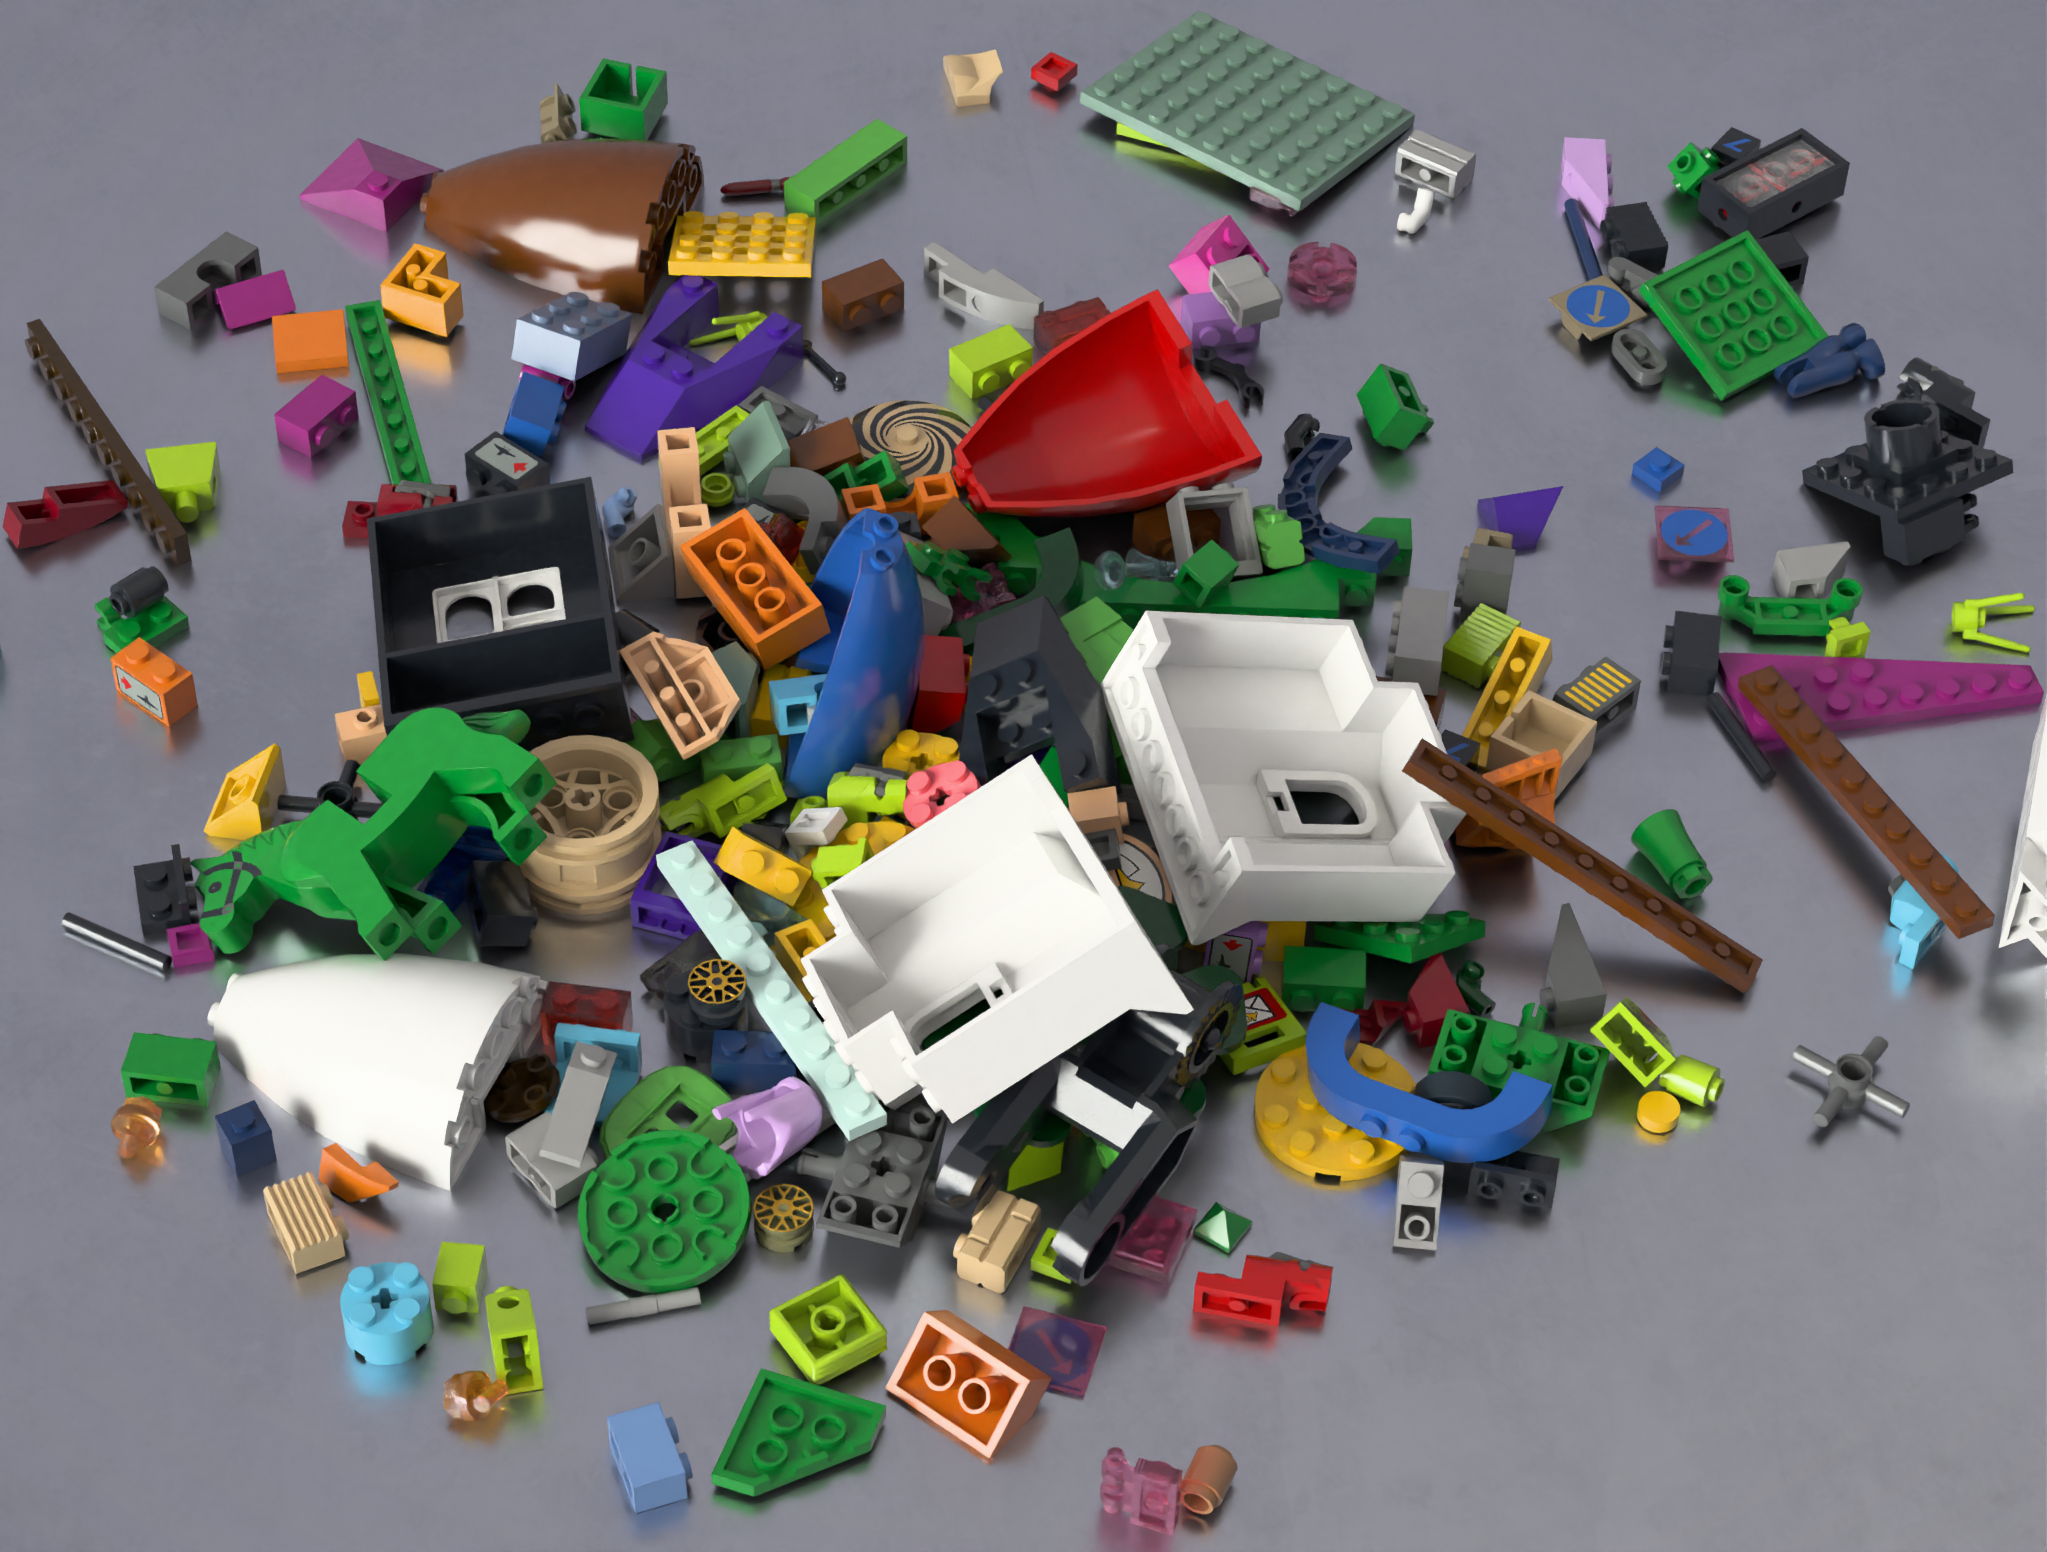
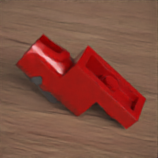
M1275 1252L1270 1257L1246 1255L1241 1279L1228 1277L1220 1273L1210 1274L1198 1271L1194 1290L1193 1311L1279 1327L1283 1306L1294 1310L1326 1312L1333 1267L1311 1260H1302L1281 1252Z

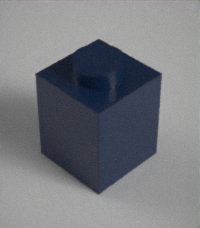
M255 1100L215 1116L220 1147L237 1177L277 1161L272 1130Z

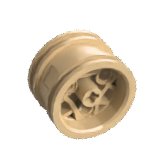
M594 735L568 736L549 741L533 749L530 753L541 760L557 784L529 812L547 836L520 865L523 877L529 880V897L543 907L560 913L574 915L602 914L630 904V899L662 839L661 827L658 822L660 814L658 778L653 766L642 753L633 747L609 737Z

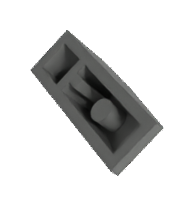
M1570 903L1562 904L1545 988L1540 989V1003L1549 1011L1555 1028L1599 1021L1603 1017L1607 997L1606 990Z

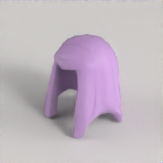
M794 1076L781 1080L771 1089L739 1097L716 1106L712 1110L718 1120L728 1117L735 1123L738 1129V1137L732 1156L741 1167L743 1173L748 1172L751 1178L757 1180L769 1174L783 1161L813 1140L819 1132L823 1120V1107L820 1098L808 1084Z

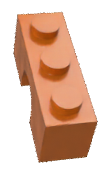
M950 472L915 477L912 493L906 499L894 503L883 500L878 484L841 489L842 507L848 521L865 508L876 510L882 514H891L899 511L907 513L916 512L921 535L928 534L922 526L954 495L959 499Z

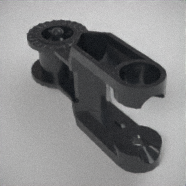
M1165 943L1157 945L1156 950L1194 1010L1188 1014L1129 1009L1101 1027L1086 1043L1078 1042L993 1097L949 1154L935 1185L934 1194L938 1200L959 1212L974 1217L991 1201L1009 1168L1052 1113L1120 1153L1089 1195L1080 1200L1070 1211L1051 1245L1058 1253L1052 1267L1079 1286H1086L1098 1275L1177 1169L1198 1125V1119L1179 1099L1184 1090L1191 1088L1193 1083L1198 1082L1199 1077L1206 1073L1208 1066L1215 1061L1216 1054L1223 1049L1224 1041L1230 1036L1231 1027L1236 1023L1237 1013L1241 1010L1240 1003L1243 1000L1242 993L1244 992L1241 986L1232 981H1226L1213 992L1209 991L1176 971L1179 959L1178 951Z

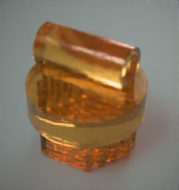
M142 1096L141 1098L132 1097L130 1099L127 1097L123 1106L115 1112L111 1121V1129L120 1140L118 1152L122 1157H133L137 1147L150 1146L158 1137L161 1130L160 1119L162 1109H158V1105H154L153 1101L150 1102V1098Z
M484 1371L456 1373L444 1383L446 1387L444 1388L445 1394L443 1395L444 1400L442 1403L444 1404V1409L453 1419L483 1421L489 1415L492 1406L508 1393V1385L500 1379L491 1383L489 1376Z

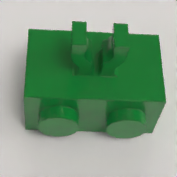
M1380 363L1356 394L1363 409L1362 413L1372 430L1373 438L1385 447L1393 446L1405 450L1419 431L1427 433L1434 424L1433 418L1427 416L1426 413L1429 409L1427 405L1422 404L1409 374Z

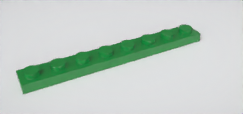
M376 300L346 305L347 322L391 482L397 485L402 480L426 484L432 483L381 302Z

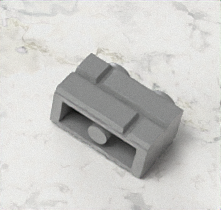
M1416 129L1409 136L1408 140H1405L1398 148L1395 174L1455 199L1462 192L1463 188L1465 189L1473 180L1476 154Z

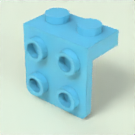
M558 1023L554 1034L557 1060L555 1067L559 1071L561 1084L557 1096L544 1109V1113L549 1112L552 1114L576 1042L597 1045L605 1050L617 1053L608 1088L595 1126L601 1127L614 1106L638 1083L642 1069L640 1033L621 1029L611 1030L588 1027L582 1024Z

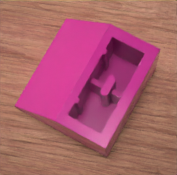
M1230 215L1202 227L1169 265V268L1189 294L1212 292L1208 285L1210 266L1240 256L1251 255L1257 263L1260 262L1263 265L1266 273L1269 271V267Z

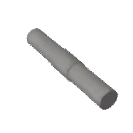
M698 1287L657 1295L652 1294L631 1298L625 1301L592 1306L585 1309L588 1325L699 1305L701 1300Z

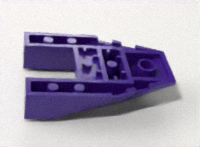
M683 275L667 289L625 352L587 420L585 432L641 461L659 453L658 430L695 427V431L698 432L737 405L739 407V404L760 386L769 389L803 359V326L773 312L716 363H713L687 350L684 346L710 325L713 318L719 317L718 284L703 276Z

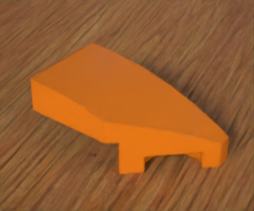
M337 1143L322 1149L318 1180L322 1184H326L329 1190L349 1203L388 1192L399 1186V1181L377 1161L362 1167Z

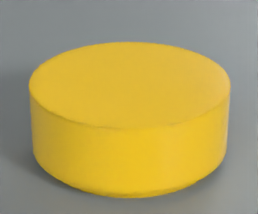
M1648 1092L1639 1101L1637 1119L1649 1131L1657 1133L1668 1132L1678 1123L1681 1110L1680 1104L1674 1096L1667 1092Z

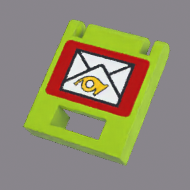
M1263 976L1254 979V987L1248 981L1242 983L1247 1018L1245 1041L1235 1051L1219 1055L1233 1075L1272 1062L1279 1055L1306 1045V1031ZM1277 1031L1276 1039L1251 1048H1247L1244 1044Z

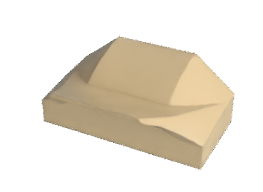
M996 49L977 54L946 55L943 57V67L957 107L990 103L991 87L1003 73Z

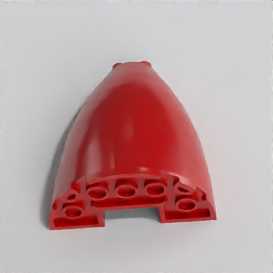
M1157 289L1106 315L1063 342L1017 378L982 414L954 449L957 465L952 466L951 471L958 486H966L970 494L968 495L969 504L976 515L991 513L1026 517H1091L1133 512L1164 504L1175 496L1180 489L1185 487L1197 486L1199 491L1212 490V487L1219 484L1232 483L1243 479L1259 470L1262 463V454L1228 400L1226 399L1220 403H1216L1192 364V343Z

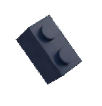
M714 1030L711 1059L712 1079L729 1095H750L771 1089L785 1078L792 1076L798 1078L799 1068L773 1032Z

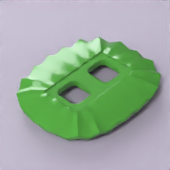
M688 1066L663 1067L643 1078L614 1106L601 1125L598 1144L603 1150L605 1159L611 1156L610 1151L635 1136L652 1130H683L703 1135L709 1138L711 1143L720 1146L736 1134L737 1127L728 1117L718 1120L712 1110L716 1106L732 1101V1099L718 1083L696 1069ZM678 1103L686 1105L698 1115V1118L688 1128H681L666 1115Z

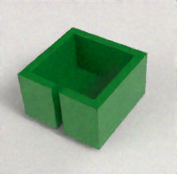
M603 58L579 98L581 131L619 139L648 140L668 104L666 71L637 66L635 69L637 96H633L631 64Z

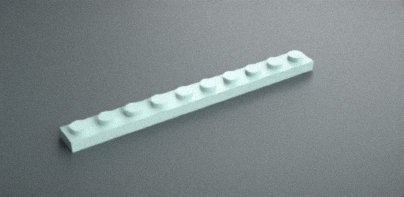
M693 840L657 854V867L722 960L733 962L744 971L748 997L847 1139L851 1141L887 1125V1114L872 1093L868 1095L855 1075L857 1071L852 1064L847 1066L834 1047L836 1042L832 1039L823 1023Z

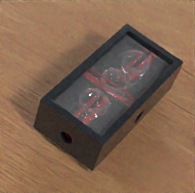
M1801 128L1703 177L1697 210L1730 236L1735 237L1748 230L1756 240L1844 195L1850 162Z

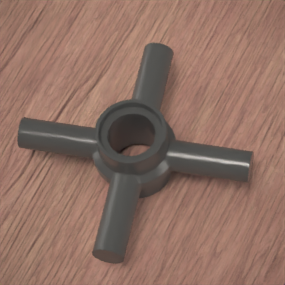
M1880 1036L1874 1037L1861 1055L1853 1053L1842 1055L1837 1059L1836 1064L1804 1046L1798 1045L1792 1059L1828 1078L1829 1096L1813 1115V1120L1817 1125L1826 1127L1841 1107L1846 1109L1858 1108L1864 1104L1866 1099L1904 1118L1910 1108V1103L1874 1084L1873 1066L1888 1048V1042Z

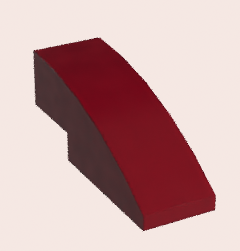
M114 480L44 487L42 499L8 502L2 527L17 549L38 546L67 538L94 527L126 509L128 501Z

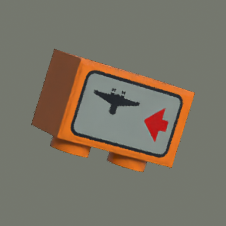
M140 637L110 658L116 690L170 727L198 706L193 674Z

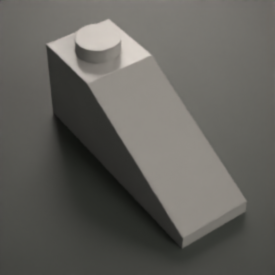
M576 1042L539 1156L578 1168L581 1167L608 1088L617 1053L605 1050L597 1045Z

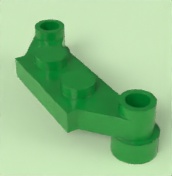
M1729 575L1722 578L1719 584L1718 599L1720 604L1718 613L1723 619L1737 620L1752 628L1753 634L1826 636L1832 628L1829 620L1842 616L1848 622L1853 619L1855 608L1861 602L1863 588L1854 579L1841 578L1834 582L1831 596L1827 599L1749 596L1750 585L1748 581L1737 575Z

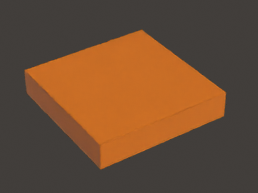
M343 309L272 316L277 373L349 367Z

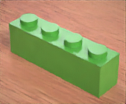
M879 119L874 120L784 182L785 210L790 213H804L808 217H816V226L907 163V135Z

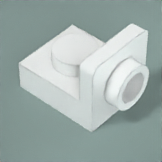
M842 807L802 810L785 832L798 861L815 846L827 845L836 838L837 833L848 820Z

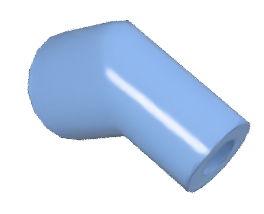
M629 487L620 488L618 493L608 498L602 506V515L608 534L611 537L617 538L626 532L623 518L633 510L634 503L637 500L636 492Z

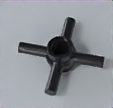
M347 760L339 781L328 782L321 786L317 792V798L279 795L277 806L278 810L312 813L321 804L329 800L358 820V817L371 818L383 804L358 801L352 789L358 775L356 770L360 767V764L355 760Z

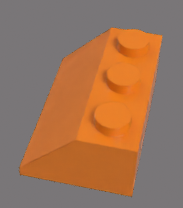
M949 1310L924 1312L885 1389L988 1458H994L1033 1416L1052 1378Z

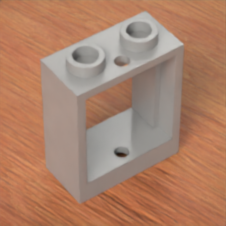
M1232 483L1219 484L1212 487V490L1199 491L1197 486L1185 487L1180 489L1166 503L1178 572L1183 563L1194 555L1186 511L1228 507L1238 557L1236 562L1240 564L1230 582L1257 578L1263 574L1248 487L1234 488Z

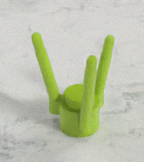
M755 311L744 315L713 318L712 324L714 325L740 324H737L734 328L691 339L689 345L696 346L735 335L741 341L768 317L762 312Z
M2024 593L2006 594L1982 599H1965V602H1953L1952 631L1963 632V640H1978L2011 650L2029 653L2031 648L2027 645L1977 632V628L1985 627V615L2034 612L2035 607L2033 605L1986 607L2023 600L2025 598Z

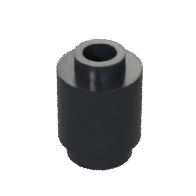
M154 566L149 568L142 567L111 586L109 601L116 613L125 615L128 618H134L163 600L164 594L169 591V586L159 569Z

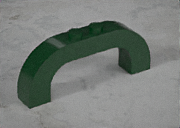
M1070 527L1034 540L1043 574L1038 585L1029 594L1018 600L951 624L945 630H941L938 636L962 638L963 654H969L971 657L973 656L976 627L979 622L1044 595L1050 600L1060 618L1076 609L1083 594L1084 573L1078 548Z

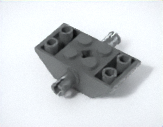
M880 1099L877 1101L887 1114V1125L851 1141L848 1140L844 1153H841L839 1156L804 1147L799 1157L797 1172L802 1175L806 1174L832 1180L831 1187L816 1222V1228L900 1248L912 1241L927 1203L953 1209L938 1200L934 1194L937 1182L935 1177L948 1117L943 1110L935 1113L931 1107L906 1102L896 1110H893Z

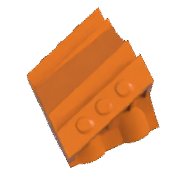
M1557 748L1481 775L1484 779L1555 824V789L1562 763V757ZM1468 814L1464 816L1452 833L1456 834V845L1473 848L1502 847L1505 849H1519L1515 844L1492 829L1487 828Z

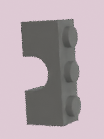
M227 231L154 287L159 314L192 330L215 312L211 288L228 286L262 275L258 247Z

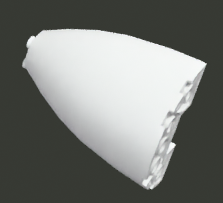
M393 953L386 961L379 958L376 954H348L294 962L244 975L235 972L228 981L227 990L221 1003L215 1002L212 1005L208 1014V1025L214 1027L213 1041H216L217 1048L248 1080L282 1109L334 1142L393 1170L451 1191L486 1130L483 1101L506 1062L510 1063L527 1058L556 1006L550 984L547 981L540 980V976L478 962L404 953Z

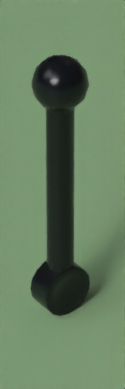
M803 340V354H808L833 377L832 380L835 385L841 386L845 384L846 375L842 372H837L812 349L811 341Z

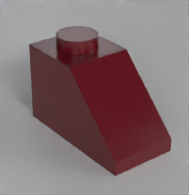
M1441 953L1429 958L1410 989L1407 1009L1402 1012L1404 1028L1408 1034H1413L1420 1049L1437 1044L1448 1009L1470 1014Z

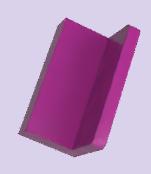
M284 269L217 288L212 292L215 307L220 305L229 330L296 310Z

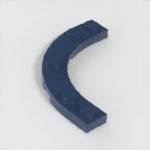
M1319 433L1295 458L1284 474V487L1281 493L1278 494V509L1287 510V516L1301 522L1303 539L1299 542L1303 544L1306 554L1338 568H1349L1381 574L1400 552L1397 540L1351 532L1332 522L1327 524L1322 519L1321 512L1317 507L1320 489L1329 474L1350 453L1352 445L1350 437Z

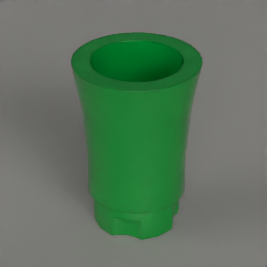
M1674 809L1659 811L1646 818L1634 830L1631 836V843L1651 862L1669 888L1675 890L1680 899L1694 898L1703 893L1706 887L1712 883L1713 877L1707 869V864L1688 835L1678 811Z

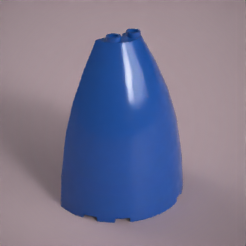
M865 508L856 514L845 525L833 542L810 586V590L823 605L831 632L796 653L795 667L824 673L827 676L807 731L788 734L782 786L787 797L805 798L820 796L825 798L827 797V788L833 775L838 772H850L856 763L883 768L882 760L885 750L896 740L898 733L906 728L916 697L925 648L924 608L913 561L898 530V522L890 514H882L870 508Z

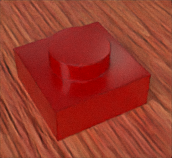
M1050 52L1031 68V79L1059 91L1077 76L1078 64Z

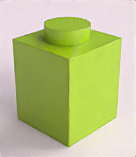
M441 1242L432 1282L435 1310H444L455 1314L463 1312L479 1313L488 1273L485 1245Z

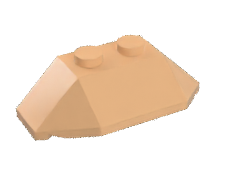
M651 632L619 650L650 707L683 760L719 741L742 703L708 647L681 639L667 638L664 634Z

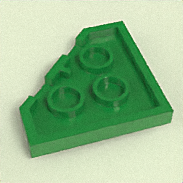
M1459 910L1448 911L1445 914H1425L1420 922L1322 921L1314 924V940L1355 950H1364L1367 953L1413 963L1485 937L1486 921L1470 918L1468 912Z
M761 1368L711 1473L712 1484L755 1497L871 1451L886 1417V1405Z

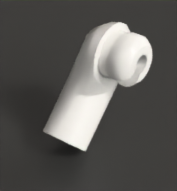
M1418 188L1412 215L1407 213L1399 215L1397 223L1399 231H1408V234H1414L1425 224L1431 214L1434 190Z

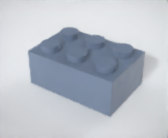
M569 292L517 319L511 359L576 381L625 354L632 314L620 310V307L616 304L608 302L599 303L590 300L588 295L584 293Z

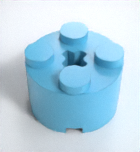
M384 1262L367 1267H356L349 1273L348 1281L341 1293L340 1305L346 1341L352 1351L355 1353L356 1350L365 1356L366 1361L376 1365L400 1364L416 1356L415 1351L424 1343L427 1345L431 1340L434 1326L428 1285L420 1275L418 1268L409 1262Z

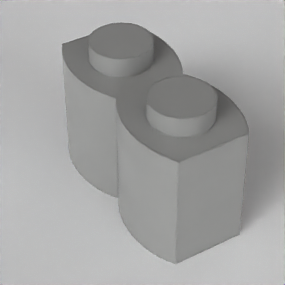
M1247 254L1210 266L1208 285L1214 297L1221 305L1225 306L1230 318L1239 328L1279 317L1280 305L1283 303L1281 289L1266 277L1263 265L1260 262L1257 263L1251 255Z
M545 1112L505 1136L506 1153L517 1170L533 1183L537 1191L552 1207L557 1209L581 1194L592 1170L595 1172L599 1167V1160L589 1146H587L580 1168L539 1156L552 1116L551 1113Z

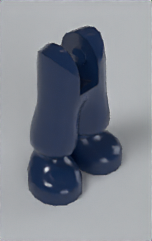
M1851 323L1843 326L1839 335L1825 337L1806 352L1776 367L1773 373L1774 377L1782 385L1788 384L1787 392L1792 398L1796 399L1828 387L1849 382L1854 379L1858 369L1867 379L1876 380L1885 374V363L1875 340L1872 338L1866 340L1864 328L1860 324Z

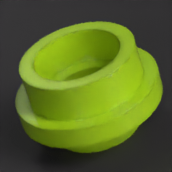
M711 473L706 475L701 481V500L704 504L719 507L733 500L735 487L728 476L721 473Z

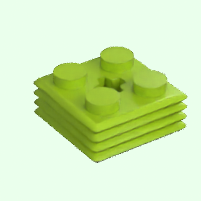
M839 1274L769 1311L771 1332L812 1384L821 1385L887 1350V1330L843 1274Z

